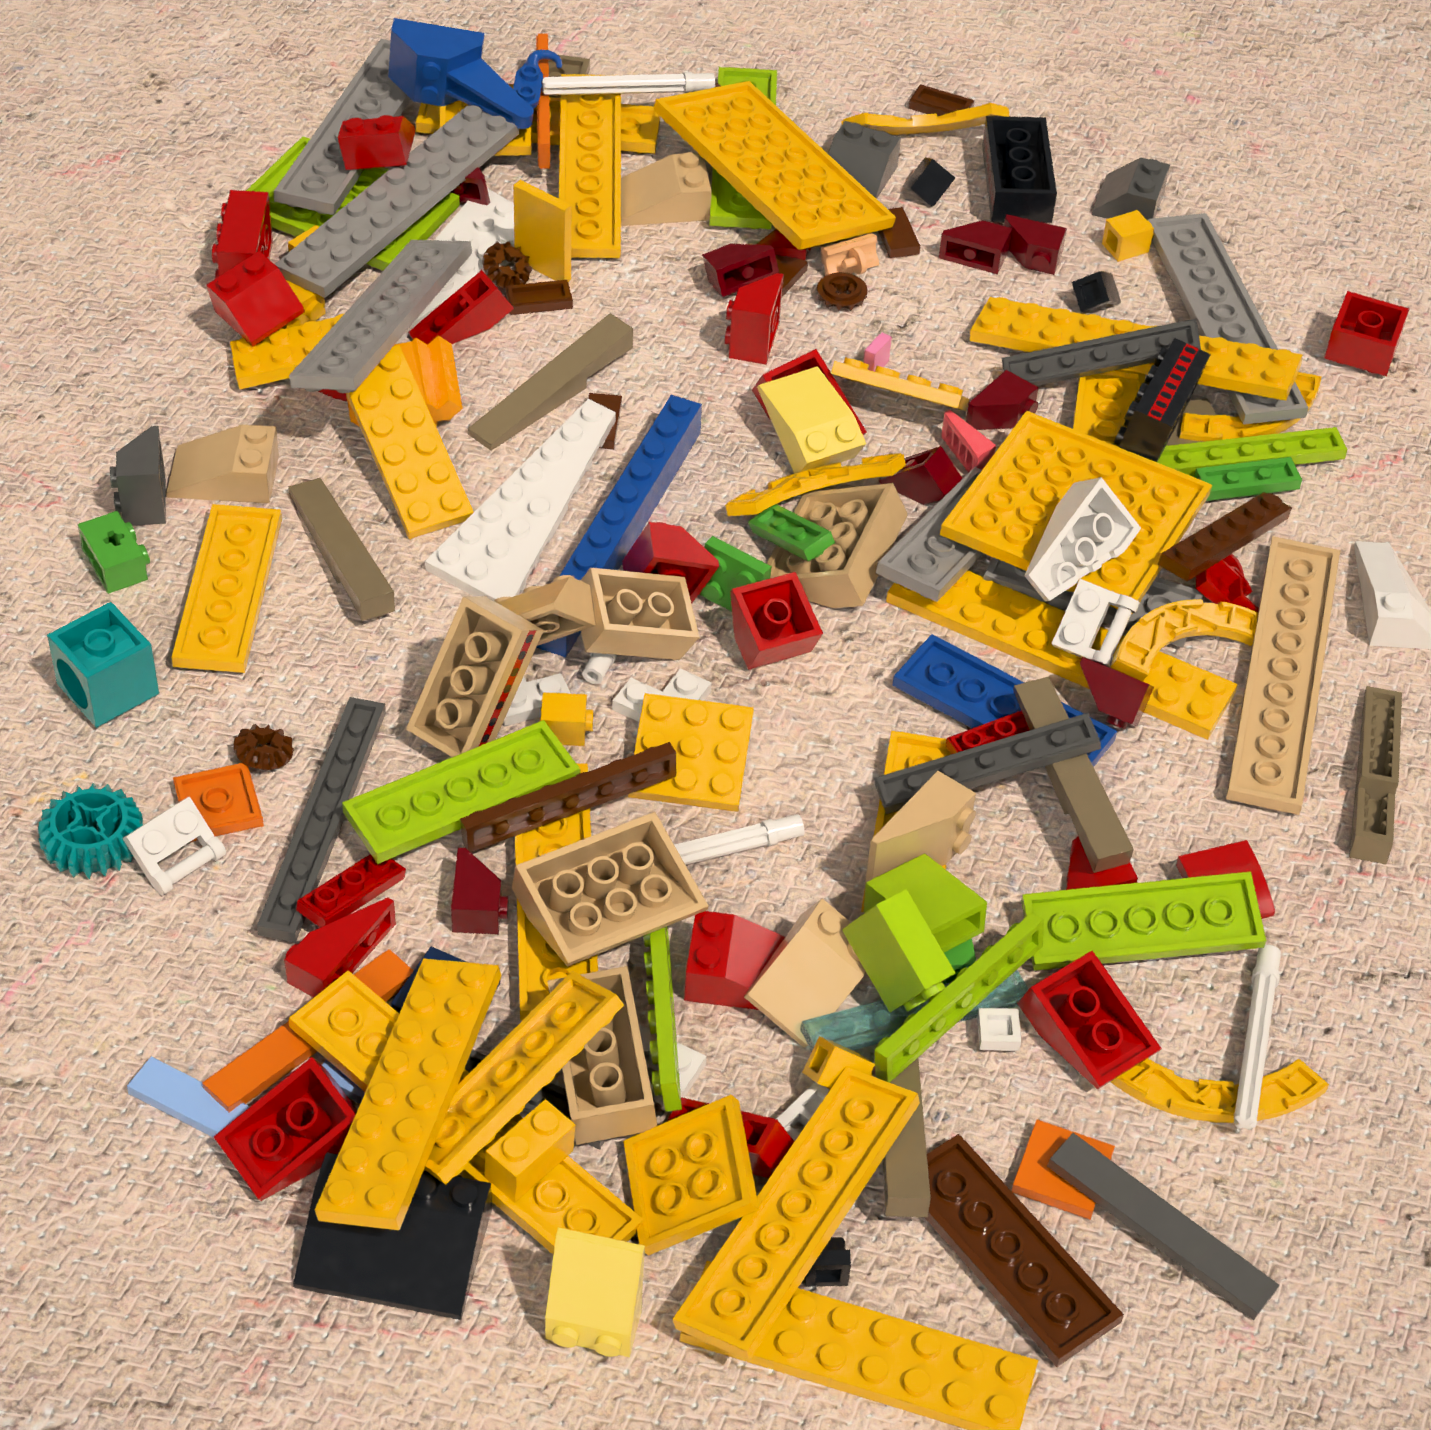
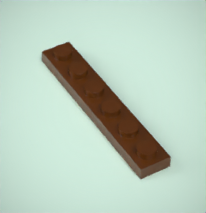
M1263 492L1161 554L1158 565L1181 579L1189 581L1287 520L1292 507L1283 503L1278 496Z
M670 742L650 747L643 752L624 759L614 760L610 764L597 769L579 773L567 780L553 785H546L518 798H511L499 805L482 811H475L469 816L460 818L462 842L465 848L470 852H474L676 777V751Z

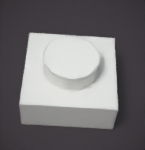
M979 1008L977 1024L980 1050L1020 1051L1021 1032L1018 1009Z

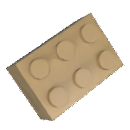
M590 568L580 580L590 585L596 626L581 631L585 652L680 660L700 638L685 577Z

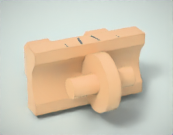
M871 233L861 237L849 238L847 241L834 245L822 246L820 252L821 262L825 266V276L837 272L850 274L855 272L860 275L865 273L868 268L878 266L879 259L876 253L877 236Z

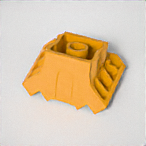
M439 335L428 345L418 338L411 342L395 344L394 346L400 345L436 428L439 421L450 420L460 412L463 407L452 344ZM347 398L350 422L360 427Z

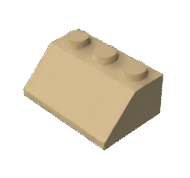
M571 575L558 576L553 579V583L544 586L528 587L523 590L522 594L514 597H500L494 600V602L544 630L538 645L596 626L590 585L575 579Z

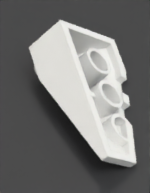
M1102 477L1075 482L1055 507L1024 576L1044 601H1050L1078 583V580L1083 576L1101 568L1103 563L1124 553L1141 530V527Z
M1355 541L1354 549L1369 646L1431 649V610L1390 543Z

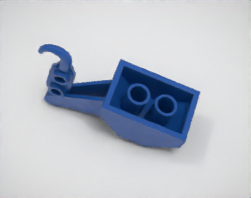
M394 18L391 29L388 77L413 102L446 106L459 100L468 105L478 106L482 111L493 116H502L507 122L517 125L519 129H527L532 125L533 108L539 104L543 74L538 62L542 59H549L554 61L556 67L560 69L562 68V60L555 52L541 49L532 52L528 56L526 63L517 70L512 89L482 59L485 33Z

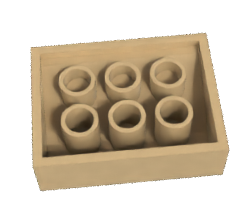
M888 483L804 493L794 513L831 531L835 543L825 549L822 555L810 561H806L776 545L767 562L768 565L772 566L770 578L796 572L809 602L830 608L863 606L879 575L876 574L878 561L891 550L908 516L894 484Z
M656 812L515 866L512 890L528 920L567 967L704 912L709 907Z

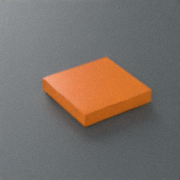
M244 763L173 777L178 803L190 796L214 836L264 826L249 767Z
M1037 1119L1011 1191L1091 1220L1096 1202L1047 1167V1164L1072 1133L1079 1136L1110 1160L1115 1146Z

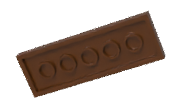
M960 1134L955 1135L927 1153L931 1200L928 1217L924 1218L1056 1367L1122 1322L1124 1314Z

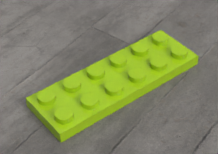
M542 720L342 802V809L375 862L379 864L460 830V818L469 816L475 811H482L499 805L511 798H518L537 791L546 785H553L575 777L580 773V768L547 723Z
M1251 872L1022 894L1021 899L1024 918L1032 912L1044 920L1043 947L1031 957L1033 971L1063 968L1092 950L1102 964L1257 949L1264 948L1266 944Z

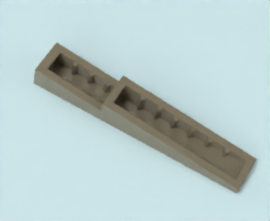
M609 313L468 428V435L490 451L497 448L585 390L588 377L633 348V328Z
M317 478L289 486V494L335 581L337 584L341 583L361 621L394 612L395 599L393 589L322 479Z
M1049 676L1014 685L1013 691L1029 730L1069 719ZM1087 753L1045 766L1064 814H1069L1093 872L1096 873L1130 863L1134 848Z
M1366 686L1349 851L1350 858L1387 864L1394 838L1395 794L1399 784L1402 692Z
M875 1018V1046L883 1038L890 1037L897 1031L906 1019ZM917 1058L890 1082L918 1093L920 1102L883 1158L885 1216L928 1217L930 1206V1184L919 1060Z

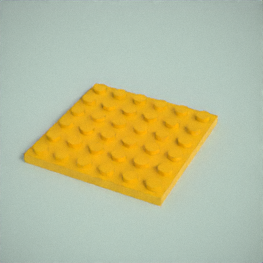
M1026 411L942 523L940 535L1027 571L1055 507L1072 484L1102 477L1139 524L1141 530L1124 553L1116 558H1111L1103 563L1101 568L1095 572L1088 573L1080 579L1141 602L1162 569L1158 565L1161 554L1179 543L1209 497L1212 484ZM1076 583L1069 589L1075 591L1078 583Z

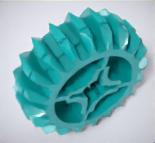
M92 783L89 789L82 790L77 785L74 793L70 794L62 791L61 800L51 799L50 809L42 810V821L38 822L40 848L45 853L49 863L55 864L60 872L69 869L73 877H76L80 872H85V875L90 879L93 872L100 871L106 876L107 869L111 867L120 871L121 861L132 862L133 855L122 838L143 825V818L133 798L126 797L122 789L113 792L109 784L102 789H98Z

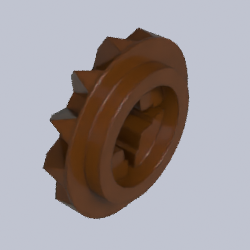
M497 241L483 255L482 264L485 274L495 285L504 289L508 285L525 284L529 280L532 267L528 263L530 256H524L521 252V246L515 248L511 246L510 241L504 244H500ZM504 260L515 263L512 269L509 266H500Z
M844 272L831 273L824 276L818 282V300L824 301L826 307H837L838 311L841 308H847L852 311L854 306H862L864 299L867 298V285L856 275Z
M253 724L250 730L241 729L238 737L234 739L233 746L236 757L242 763L260 770H273L285 766L292 759L294 751L292 738L285 736L283 729L272 730L269 724L265 728H260Z

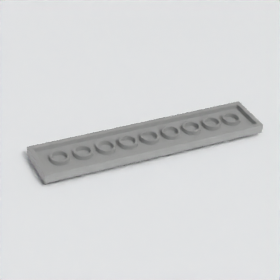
M380 39L274 190L275 202L287 204L290 207L314 210L320 214L334 215L364 171V169H345L338 142L342 121H347L351 118L373 119L383 115L397 117L402 114L411 100L388 77L389 40Z
M467 105L411 151L407 165L393 166L276 262L275 265L287 281L326 298L461 184L465 177L474 169L481 167L519 134V128H517V125L507 122L502 116H493L482 111L478 106Z
M1207 213L1148 219L1154 227L1152 242L1190 318L1196 319L1199 335L1211 338L1221 337L1228 341L1244 344L1253 343L1260 347L1278 350ZM1295 381L1286 401L1226 390L1243 425L1306 418L1308 406Z
M411 240L289 375L291 388H305L309 392H316L322 389L337 390L339 393L355 391L472 254L471 241Z

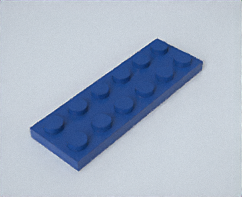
M931 634L894 675L892 686L957 721L975 728L1021 711L1013 688L1014 685L1025 682ZM1061 702L1069 718L1084 714ZM1091 718L1101 741V749L1087 753L1094 767L1114 743L1117 731Z

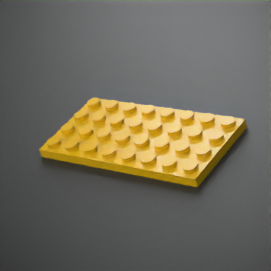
M750 81L655 100L653 110L797 249H806L893 227L896 217Z

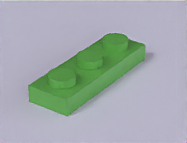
M1291 457L1196 468L1194 476L1197 479L1212 484L1210 495L1206 501L1258 495L1263 492L1274 493L1298 490L1302 482V478Z
M777 504L765 509L748 521L752 533L806 561L819 557L825 549L835 543L831 531Z

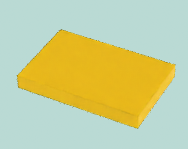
M519 180L513 185L514 247L521 246V252L524 256H530L528 263L532 269L555 281L568 280L569 282L571 280V205Z

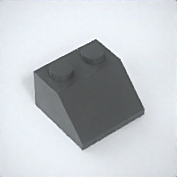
M844 121L833 138L828 154L877 199L898 167L901 137L864 127L858 123Z
M1140 157L1107 174L1092 210V215L1109 219L1138 210L1147 221L1148 219L1155 218L1164 196L1170 164Z
M151 426L116 452V467H110L111 487H118V492H114L115 511L122 512L124 523L130 522L132 526L166 524V474L159 426Z

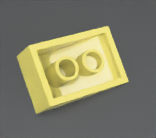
M818 366L760 384L757 387L794 473L853 459L866 445L854 414Z
M558 1227L545 1315V1339L552 1340L562 1347L571 1348L579 1346L593 1349L599 1354L608 1357L618 1355L630 1357L642 1312L645 1246Z

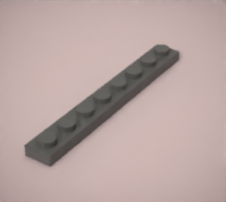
M349 697L257 924L259 936L296 943L306 918L296 911L297 900L316 889L319 885L345 819L342 802L354 796L385 717V703Z

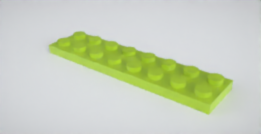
M719 67L718 83L720 86L750 81L776 105L777 70ZM713 168L709 226L771 229V223Z

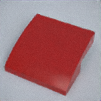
M1247 840L1178 856L1176 867L1182 878L1251 872L1261 919L1274 916L1275 908L1267 882Z

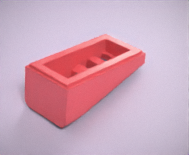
M950 409L944 413L941 433L943 440L968 473L974 467L983 470L995 454L996 444Z

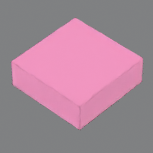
M881 333L865 349L863 362L869 364L868 370L875 372L876 366L884 367L889 362L891 336Z

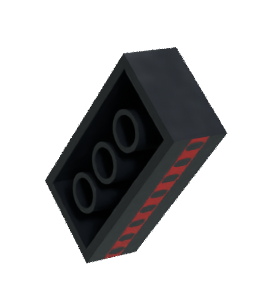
M986 116L982 149L991 221L1004 223L1006 214L1038 222L1052 223L1057 190L1046 118Z
M1176 338L1172 341L1169 349L1162 347L1135 400L1132 401L1125 415L1124 425L1121 426L1113 444L1158 462L1193 395L1211 354Z

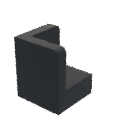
M924 157L903 187L917 194L930 206H934L954 181L955 177L934 159Z
M1098 271L1071 282L1080 311L1083 313L1106 304L1117 305L1121 303L1112 273Z
M831 1237L805 1276V1287L848 1286L851 1256L850 1249H845L844 1238Z

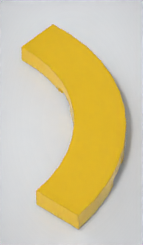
M988 103L957 110L938 117L937 113L911 115L910 119L893 115L861 113L843 119L841 124L844 121H848L874 130L884 131L891 135L970 128L985 125L986 116H1010L1009 108L1006 106Z
M1298 372L1295 383L1309 411L1317 397L1322 377ZM1184 413L1179 438L1194 441H1214L1278 434L1290 428L1301 418L1243 425L1239 416Z
M897 453L862 458V464L853 466H841V462L832 463L770 481L767 484L768 489L755 492V489H751L727 502L725 505L727 516L756 515L781 501L823 487L855 480L893 476L906 466L904 454Z
M1201 599L1181 600L1165 604L1145 614L1130 628L1120 641L1110 667L1143 681L1149 674L1156 654L1162 648L1176 640L1190 636H1218L1252 646L1258 612L1227 602H1220L1219 604L1203 603Z
M1149 1058L1111 1081L1113 1085L1133 1098L1173 1115L1215 1123H1234L1239 1084H1234L1233 1081L1199 1079L1197 1082L1176 1076L1174 1071L1153 1062ZM1298 1058L1287 1067L1263 1076L1257 1121L1293 1112L1313 1102L1326 1093L1329 1084Z

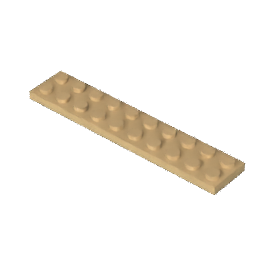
M1274 536L1271 538L1226 795L1228 800L1300 815L1340 550Z

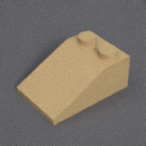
M692 152L672 154L622 177L621 226L710 220L712 190L704 158L699 153Z
M242 424L177 445L166 492L167 498L270 503L279 459L276 426Z
M937 771L871 839L865 885L866 882L874 877L880 876L924 853L941 866L946 865L956 853L961 855L967 849L972 839L969 830L976 815V811L973 810L976 793L942 772Z
M823 898L800 915L744 996L804 1048L810 1044L866 974L863 965L842 931L851 922Z

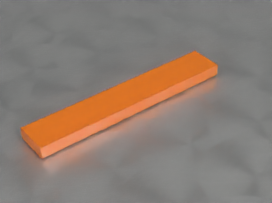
M538 34L536 36V50H548V34ZM542 59L538 62L543 78L549 77V59ZM541 88L539 104L537 105L539 169H550L549 95H544Z
M388 949L353 975L386 1002L399 993L414 970ZM288 1021L202 1082V1085L230 1113L240 1104H247L318 1051L289 1027Z

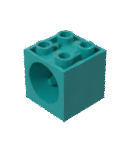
M112 602L47 634L57 685L96 728L159 694L151 643Z

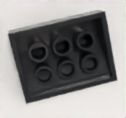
M326 1152L313 1192L293 1282L294 1288L461 1320L492 1212L491 1183L455 1176L445 1185L427 1171H423L400 1230L318 1221L315 1208L339 1155Z

